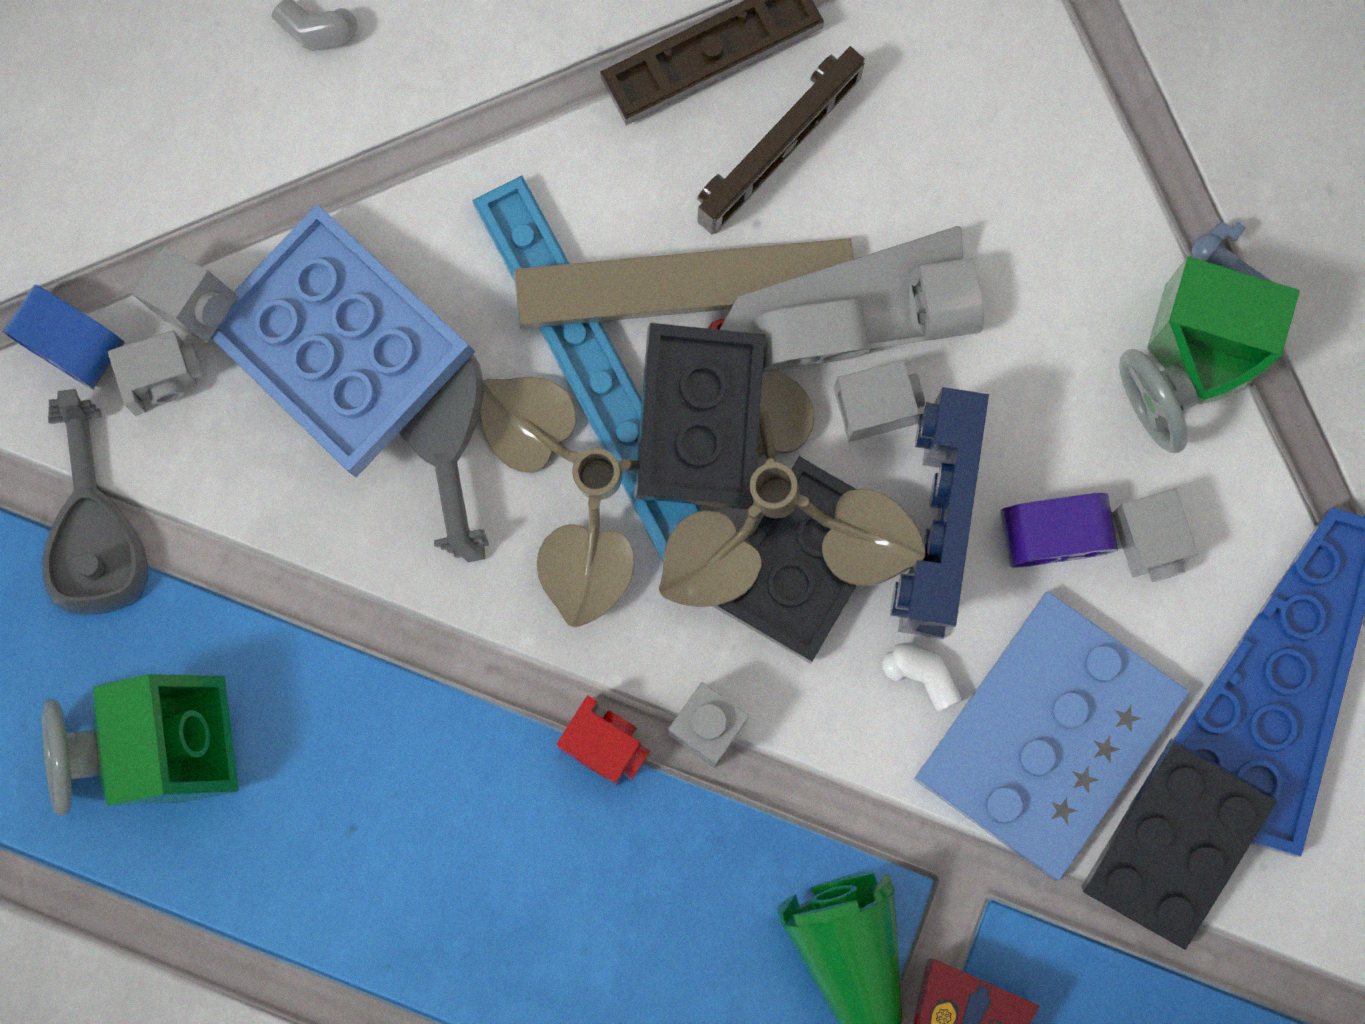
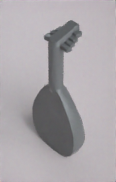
M474 354L399 432L414 452L425 462L435 466L447 537L434 540V546L440 547L441 550H447L448 553H453L456 558L462 557L469 563L485 559L484 547L489 546L484 529L474 531L469 529L457 464L472 438L483 399V375L480 363Z
M76 389L57 391V399L49 400L48 423L57 424L65 422L74 491L58 512L45 543L42 557L44 588L52 603L69 614L94 615L117 611L134 604L143 594L148 581V563L145 548L125 515L96 486L88 419L102 417L100 408H96V405L92 404L91 400L81 401Z

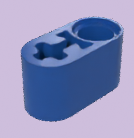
M36 284L31 288L2 330L12 340L92 390L111 364L107 351L122 347L125 344L112 331Z

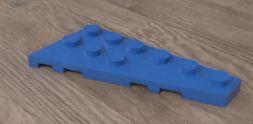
M1334 507L1325 512L1174 737V740L1275 797L1277 800L1276 804L1251 844L1293 857H1302L1365 613V517Z

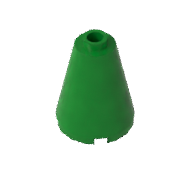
M874 873L842 877L811 887L814 897L809 901L799 905L795 894L778 906V915L782 926L838 1024L902 1023L895 890L890 875L884 874L879 884H877Z

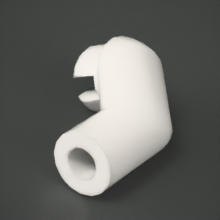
M902 643L896 645L893 651L884 655L882 668L885 675L894 682L903 680L906 677L922 682L936 712L963 700L944 660L939 654L911 643Z

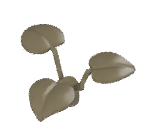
M779 370L767 371L762 374L757 458L765 454L766 462L751 477L750 492L754 504L748 509L746 521L737 532L731 519L720 512H696L681 520L670 534L665 547L659 592L667 600L691 607L718 606L740 598L752 588L762 568V560L758 551L752 545L745 542L751 535L759 517L765 515L770 518H783L790 515L796 508L802 509L822 526L831 529L826 534L822 543V554L825 563L836 577L851 585L872 586L892 579L912 568L917 560L923 561L925 558V547L921 534L912 518L898 503L883 493L869 489L847 491L837 502L835 519L823 513L806 496L800 495L794 472L788 466L777 462L776 452L790 453L802 447L813 430L814 409L807 393L796 381Z
M537 377L486 379L483 381L484 392L480 418L487 441L495 455L514 470L534 473L542 470L547 465L552 452H554L563 459L573 463L572 475L574 482L579 490L589 498L588 530L575 524L564 525L554 530L544 539L539 548L537 572L544 591L569 626L579 627L590 623L608 612L619 601L628 588L633 576L635 562L629 540L620 532H599L601 500L607 499L617 492L622 482V473L637 470V460L622 459L617 461L612 453L602 448H590L580 454L561 445L560 443L567 440L575 429L576 412L572 399L558 384Z

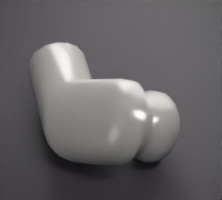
M282 0L274 8L271 15L272 19L297 42L311 51L346 44L349 38L357 31L355 16L344 8L309 15L294 0Z

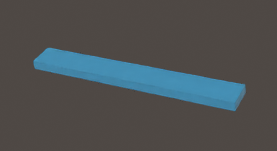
M523 175L472 200L513 281L514 269L570 264ZM591 322L538 327L602 449L612 453L617 461L622 459L637 460L642 398L602 323ZM636 471L622 473L621 485L663 562L665 547L673 529L681 520L688 515L701 512L698 504L635 499Z

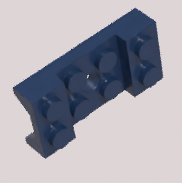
M942 387L935 402H926L924 413L919 416L915 447L924 449L922 465L939 468V472L934 473L929 507L939 508L937 520H932L931 528L926 529L923 542L925 547L924 560H917L908 574H901L899 582H895L890 616L900 617L898 632L944 639L946 627L956 626L989 394Z

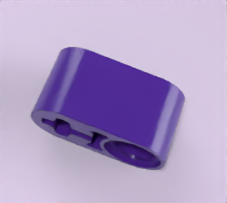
M1091 493L1028 502L1000 510L1011 568L1086 559L1118 551L1108 493Z

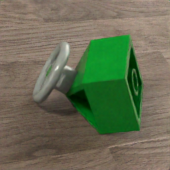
M1187 256L1165 284L1147 346L1165 369L1160 371L1146 354L1137 349L1126 350L1120 357L1119 362L1122 383L1129 401L1144 428L1161 448L1170 453H1179L1185 449L1188 442V431L1183 411L1197 404L1215 402L1238 393L1254 382L1282 356L1300 290ZM1164 419L1167 421L1169 430L1164 426Z
M147 674L93 687V729L66 733L60 703L55 699H47L42 705V740L48 792L53 812L58 816H65L70 812L72 807L71 779L99 776L107 806L183 803L239 792L225 676Z

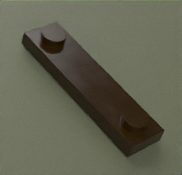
M744 0L600 71V77L625 125H628L822 29L824 20L813 0Z
M849 46L838 59L831 54L817 67L810 78V81L814 84L726 178L717 174L702 189L697 197V200L701 203L698 206L697 222L712 235L713 233L716 234L861 80L865 58Z

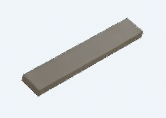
M851 238L514 269L520 329L729 310L740 295L853 260Z

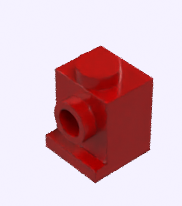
M587 695L556 743L557 748L616 786L623 775L633 780L647 759L650 750L632 737L637 728L627 720L610 710H607L603 718L596 715L594 712L598 708V702Z

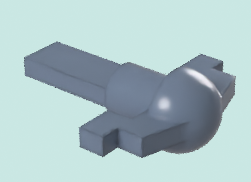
M1221 221L1209 232L1199 236L1192 245L1191 257L1271 281L1221 246L1226 236L1234 241H1237L1246 227L1238 221H1235L1232 227Z

